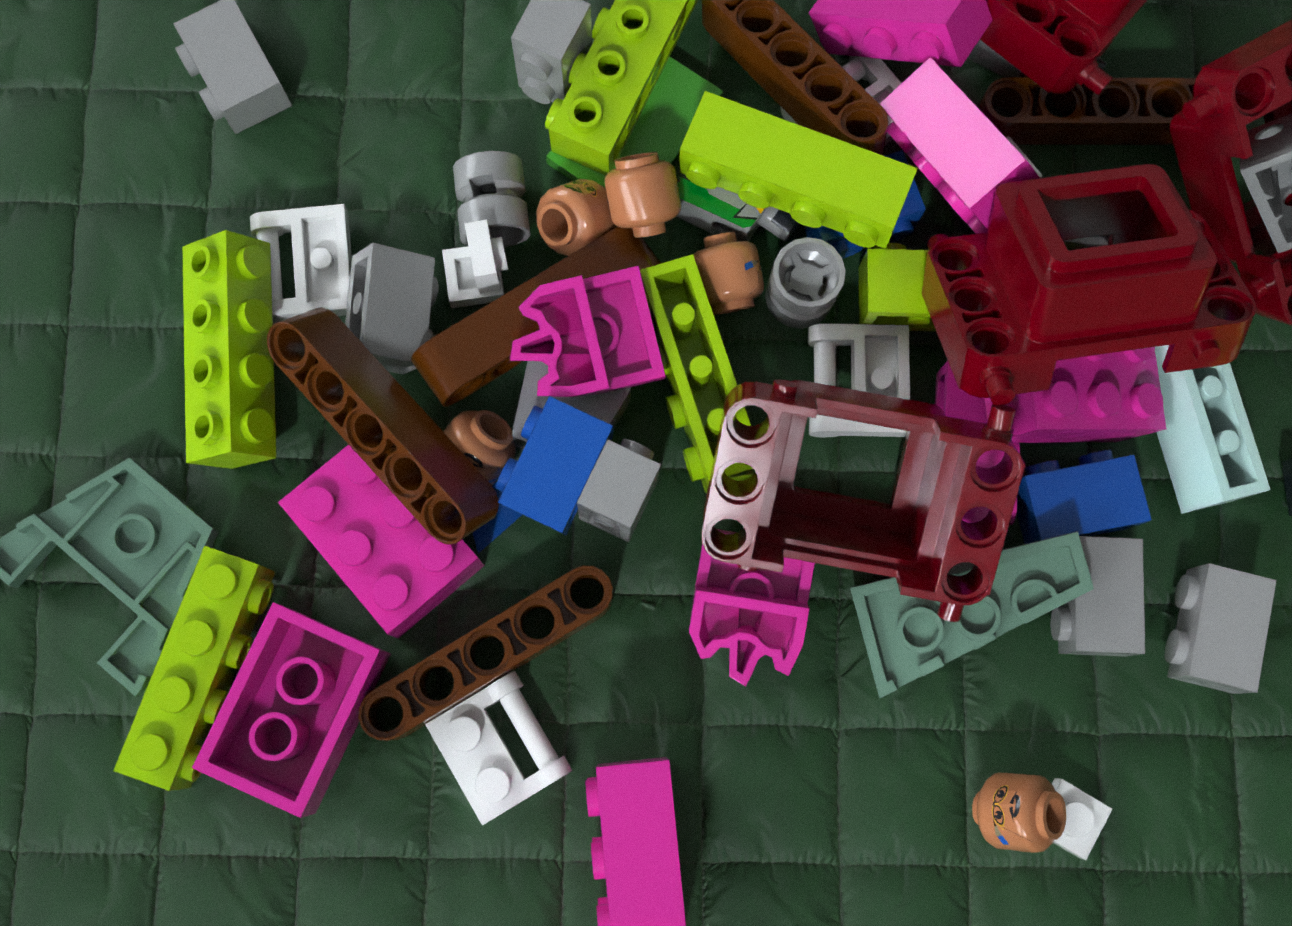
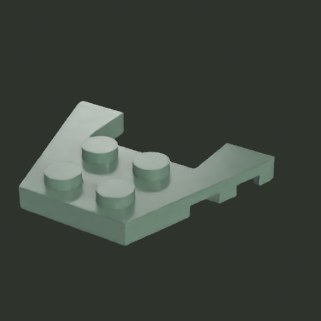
M127 458L66 494L67 499L39 515L32 514L15 524L16 529L0 537V579L8 586L19 588L56 546L60 547L137 614L135 621L97 664L134 696L143 697L204 546L212 548L219 531L137 461Z

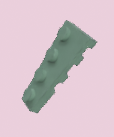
M1077 531L1002 549L990 595H987L978 603L964 605L959 622L941 619L937 615L940 606L938 601L900 595L897 580L894 577L850 588L879 699L898 690L901 686L945 666L946 663L973 649L976 650L1008 631L1024 623L1026 624L1094 589ZM961 562L954 565L948 574L962 576L971 571L975 564Z

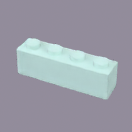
M1169 345L1155 347L1167 428L1156 433L1181 513L1228 503L1271 490L1230 363L1165 373L1162 364Z

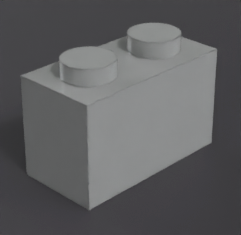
M235 0L217 1L173 23L183 41V44L175 47L190 76L194 77L201 74L207 87L198 92L215 121L225 117L234 133L237 134L292 106Z
M530 0L511 36L518 85L532 100L541 104H550L556 98L564 100L571 86L568 79L576 57L580 52L587 54L592 46L591 4L583 0Z
M372 243L352 256L345 325L388 372L405 374L417 369L410 360L413 353L434 337L433 331L429 329L431 307L434 305L438 294V280L434 277L435 258Z
M607 439L577 501L579 519L629 542L657 485L661 464L652 460L654 452L629 439H623L621 445Z
M1079 536L1094 589L1052 610L1050 627L1052 638L1058 641V654L1121 657L1145 654L1143 539Z
M1210 563L1187 569L1186 574L1180 578L1175 591V605L1180 609L1176 629L1170 633L1165 646V659L1170 663L1167 677L1231 694L1258 693L1277 580Z

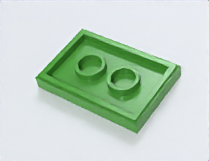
M669 57L619 158L639 153L658 152L659 160L669 161L674 166L680 158V147L704 92L707 91L723 97V90L672 57ZM551 150L547 154V164L570 180L588 179L596 181L605 187V175L556 154Z

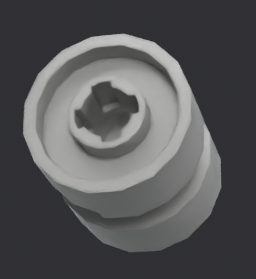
M485 151L466 155L457 160L453 165L457 200L463 203L457 210L461 242L468 246L464 223L486 219L491 238L502 237L504 248L526 241L531 234L527 202L521 199L526 192L522 159L516 154L505 151Z
M809 237L793 240L781 249L774 261L765 293L768 310L777 321L788 327L804 329L820 323L827 317L844 285L846 272L843 259L836 249L821 239Z

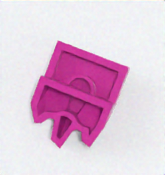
M639 266L585 279L580 275L539 285L518 307L523 316L538 322L540 330L513 341L510 361H542L548 365V374L538 380L537 396L577 397L597 395L662 380L666 377Z
M717 529L719 532L724 533V534H734V533H737V532H732V531H726V530ZM702 544L689 633L700 658H711L720 647L730 648L729 677L745 687L758 660L764 655L772 657L775 670L789 676L804 643L810 609L808 599L815 563L784 557L782 573L763 569L746 571L739 568L736 564L725 563L712 558Z

